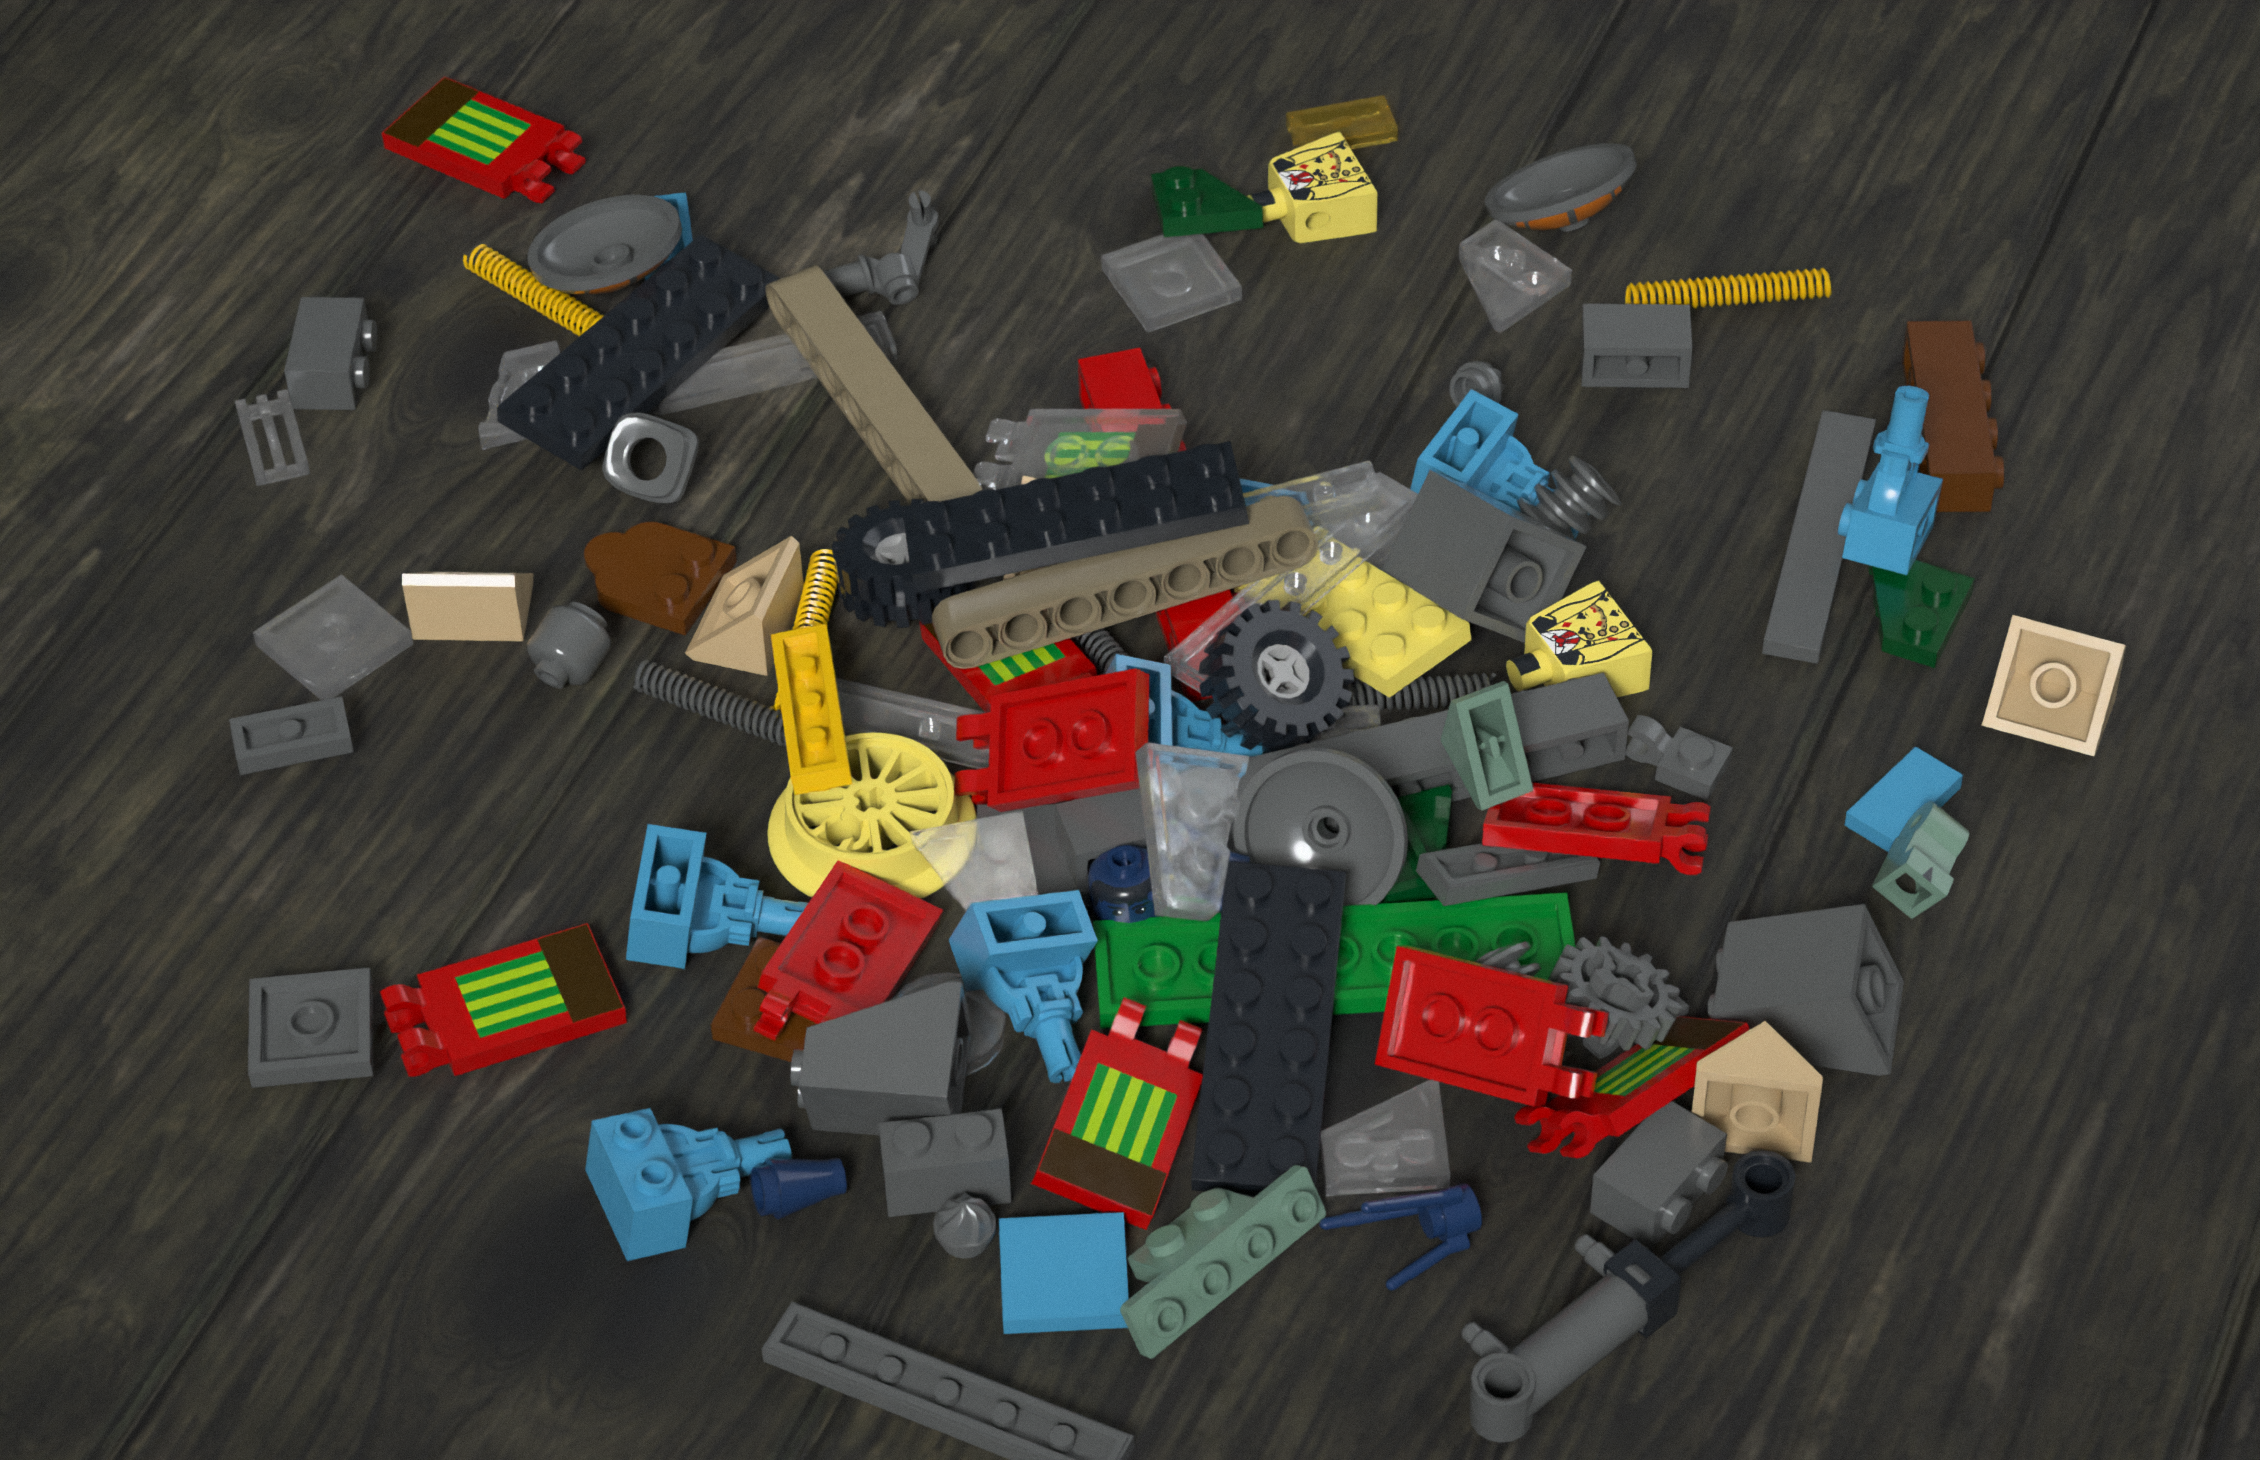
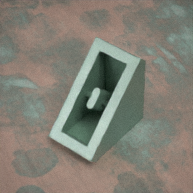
M1502 681L1451 700L1440 741L1476 807L1482 811L1534 791L1508 683Z

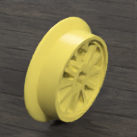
M859 733L845 736L852 777L851 785L835 787L827 791H814L795 795L790 777L787 787L777 799L771 812L767 832L770 854L780 873L795 888L810 897L814 896L837 860L922 899L951 881L964 867L974 849L977 814L970 796H955V776L948 771L943 761L933 751L912 739L888 733ZM929 811H937V813H935V814L928 813V812H929ZM812 826H818V827L815 828V829H809V828H808V827H812ZM906 829L911 830V831H915V832H918V833H921V834H920L919 836H917V837H914V836H913L911 833H909ZM894 843L898 846L894 849L885 850L892 846Z

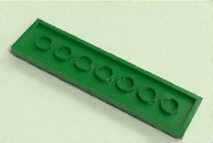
M1567 893L1492 897L1443 906L1439 900L1343 906L1333 1015L1385 1011L1397 946H1412L1474 962L1498 948L1514 943L1529 942L1531 948L1518 961L1520 965L1539 963L1541 970L1534 977L1548 980L1565 946L1569 944L1576 947ZM1221 913L1150 917L1133 923L1116 922L1113 920L1093 921V929L1098 940L1094 949L1100 1029L1111 1028L1123 997L1146 1006L1139 1026L1178 1024L1180 1020L1187 1023L1209 1022Z

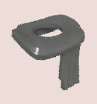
M640 412L625 414L616 422L608 442L602 466L605 479L616 489L643 500L656 503L679 502L685 493L699 448V439L690 429L661 418ZM646 438H654L665 449L667 456L666 466L657 478L646 481L637 477L633 472L630 457L634 446L639 441Z

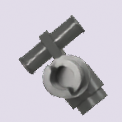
M918 191L920 203L915 192L909 196L908 200L911 210L907 215V226L900 254L889 253L882 257L881 260L860 254L857 255V261L823 271L842 298L867 291L868 295L874 293L882 294L889 299L890 303L902 305L917 297L919 293L918 286L929 247L932 249L937 243L935 231L939 225L938 214L931 207V197L927 192Z

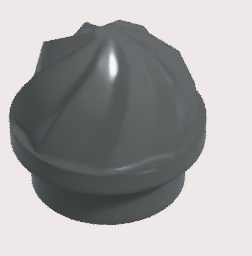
M1471 361L1462 365L1450 382L1449 389L1452 401L1458 407L1472 389L1499 404L1501 392L1506 386L1501 381V371L1493 368L1490 363Z
M964 1193L957 1199L948 1198L946 1204L938 1210L933 1222L934 1235L939 1244L950 1255L957 1258H972L983 1253L989 1246L996 1232V1219L993 1211L982 1199L973 1198Z

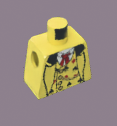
M1341 132L1330 134L1272 158L1268 163V190L1247 196L1262 206L1263 223L1280 219L1292 240L1298 243L1368 234L1377 231L1378 192Z
M1598 580L1530 617L1526 623L1524 655L1508 660L1506 666L1510 682L1518 692L1540 684L1549 686L1565 682L1569 679L1582 678L1604 672L1616 697H1621L1649 689L1652 649Z

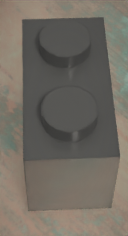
M301 297L284 369L292 409L356 410L360 388H367L369 385L370 367L367 354L368 351L375 352L377 347V324L375 320H368L364 298Z
M1583 303L1580 335L1581 387L1689 388L1692 359L1690 305Z
M1671 1101L1644 1119L1593 1175L1590 1213L1652 1250L1667 1232L1675 1234L1683 1227L1691 1213L1693 1203L1703 1192L1708 1195L1712 1194L1721 1184L1728 1169V1163L1724 1161L1727 1133Z
M1002 1109L878 1123L888 1217L937 1212L946 1204L948 1198L957 1199L964 1193L973 1198L982 1199L988 1206L1012 1203L1009 1157Z

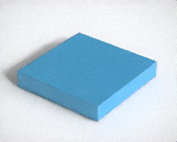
M1124 1212L999 1219L1004 1334L1128 1328L1120 1312L1121 1305L1129 1299Z

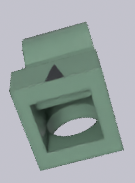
M1933 801L1925 803L1911 816L1899 837L1894 840L1872 887L1913 919L1948 895L1954 878L1949 874L1957 856L1968 841L1969 831ZM1907 873L1915 880V893L1910 894L1903 891L1897 885L1895 879Z

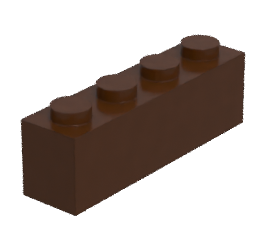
M1972 320L1907 321L1902 354L1905 386L1918 387L1929 394L1921 433L1925 442L1929 443V448L1924 460L1919 464L1918 472L1943 479L1936 512H1991L1994 489L2003 488L2004 461L2002 456H1994L1993 452L1997 448L1998 427L1996 418H1988L1987 412H1990L1991 384L1990 380H1981V375H1983L1985 368L1983 342H1975Z

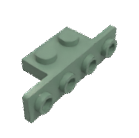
M1292 1166L1254 1198L1218 1187L1201 1193L1191 1202L1189 1209L1169 1225L1153 1231L1147 1237L1146 1243L1127 1258L1136 1279L1148 1282L1146 1286L1123 1303L1120 1308L1124 1321L1142 1356L1154 1358L1325 1217L1326 1210L1306 1167Z

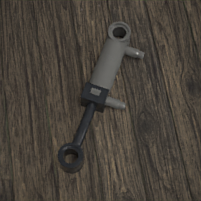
M1766 1150L1751 1151L1741 1156L1734 1165L1731 1191L1726 1199L1727 1205L1660 1258L1655 1256L1636 1239L1617 1254H1614L1604 1244L1596 1242L1589 1235L1580 1236L1575 1242V1250L1603 1278L1511 1350L1489 1330H1484L1477 1323L1470 1322L1466 1324L1461 1332L1462 1338L1482 1358L1473 1368L1470 1385L1469 1417L1475 1431L1487 1440L1499 1443L1515 1441L1524 1436L1531 1428L1533 1415L1637 1332L1643 1337L1648 1338L1677 1315L1681 1276L1679 1275L1737 1229L1749 1236L1759 1238L1770 1237L1783 1231L1790 1219L1796 1177L1790 1162L1778 1153ZM1504 1396V1397H1509V1398H1507V1399H1500V1398H1495V1397Z

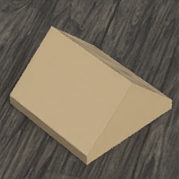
M792 536L788 537L723 575L685 652L687 656L694 661L765 676L769 675L774 664L770 634L790 630L796 618L804 587L800 543Z
M414 572L402 574V586L413 640L524 641L533 588V573Z
M2012 615L1982 726L2095 756L2116 700L2126 645Z
M1764 1021L1697 1062L1692 1113L1727 1133L1725 1152L1747 1154L1751 1151L1766 1150L1776 1152L1787 1160L1812 1162L1823 1076Z

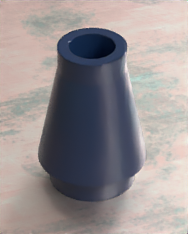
M767 1158L764 1165L753 1167L750 1175L752 1196L760 1216L773 1214L776 1219H781L832 1196L843 1195L846 1193L847 1187L844 1167L839 1158L827 1160Z

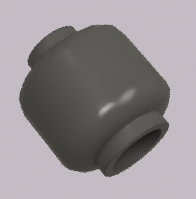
M570 602L567 606H553L546 612L527 644L528 655L536 665L534 669L535 675L546 684L562 689L566 683L578 686L588 683L611 647L610 636L605 630L607 628L605 619L590 607L578 602Z

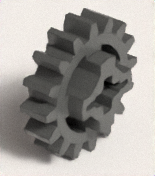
M1585 937L1579 939L1576 947L1567 944L1548 978L1549 981L1568 985L1565 1004L1608 1012L1605 1036H1598L1599 1043L1606 1045L1610 1038L1618 1040L1623 1050H1630L1634 1040L1645 1050L1651 1048L1654 1040L1663 1042L1682 1006L1675 1001L1680 993L1679 988L1665 984L1670 974L1667 970H1656L1651 964L1652 957L1648 954L1642 955L1639 958L1632 955L1631 947L1628 943L1624 942L1620 949H1616L1614 946H1611L1606 937H1600L1596 947Z

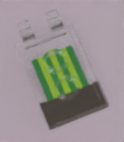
M1030 409L1026 422H1013L1006 419L992 420L985 437L987 442H999L995 453L996 459L1006 462L1012 461V464L998 465L991 462H980L976 464L973 475L980 486L984 485L983 490H997L1021 485L1023 476L1050 479L1083 472L1091 467H1108L1137 461L1148 455L1161 456L1178 452L1187 422L1180 409Z

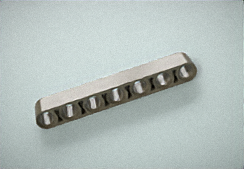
M813 265L766 285L767 301L776 321L909 504H911L912 499H924V502H940L973 495L982 490L975 476L819 266Z
M1288 496L1274 497L1246 506L1249 520L1247 525L1059 563L953 595L942 600L935 607L932 614V624L946 661L956 668H975L1300 568L1308 564L1315 557L1318 550V539L1299 501Z

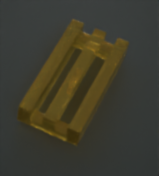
M1384 95L1286 113V127L1288 132H1291V140L1294 146L1297 145V148L1337 132H1341L1350 149L1398 141V127Z

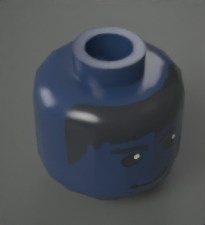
M1123 845L1103 852L1093 861L1088 874L1091 906L1097 920L1133 923L1144 921L1150 917H1162L1167 904L1151 902L1147 898V894L1152 890L1167 892L1165 871L1161 860L1152 851L1139 846Z

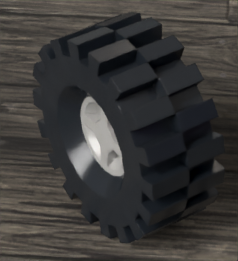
M900 499L888 501L889 508L880 510L876 504L866 508V517L862 518L855 514L848 519L849 528L840 527L837 531V541L832 543V553L840 600H843V606L848 612L855 610L857 619L865 622L872 616L874 625L886 627L889 621H896L897 628H908L909 620L920 619L921 625L932 623V614L935 607L942 600L975 589L976 581L920 593L915 592L910 570L902 509L916 507L924 503V499H912L911 504L901 506Z
M1279 599L1267 600L1260 607L1256 603L1246 608L1218 631L1216 636L1208 642L1203 651L1208 656L1200 662L1198 674L1209 676L1199 685L1201 697L1212 696L1214 703L1206 708L1212 720L1221 714L1227 722L1220 729L1225 735L1230 738L1236 732H1239L1243 735L1240 746L1249 750L1262 743V754L1311 742L1338 721L1344 713L1341 709L1349 704L1353 693L1344 689L1354 681L1353 669H1343L1342 664L1350 658L1346 646L1336 649L1332 642L1339 636V633L1332 625L1325 631L1317 624L1323 616L1314 610H1311L1305 616L1300 615L1302 605L1300 603L1290 601L1280 609ZM1270 674L1271 680L1268 683L1266 676Z

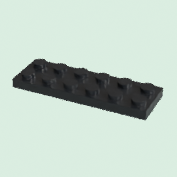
M700 234L497 406L498 423L582 471L607 449L612 430L616 422L623 415L638 412L647 414L767 310L769 304L766 297V285L781 278Z
M1231 441L1218 444H1201L1185 451L1161 456L1148 455L1137 461L1108 467H1091L1079 473L1050 479L1038 478L1026 484L997 490H981L969 496L940 502L927 501L916 507L902 509L910 570L916 593L1249 524Z
M1227 861L1191 1176L1192 1191L1205 1192L1218 1187L1242 1195L1257 1196L1294 1165L1307 1168L1316 1188L1345 893V871Z

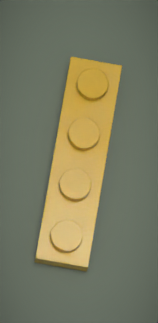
M827 624L770 634L794 794L799 795L814 791L821 792L835 787L851 785L852 777Z

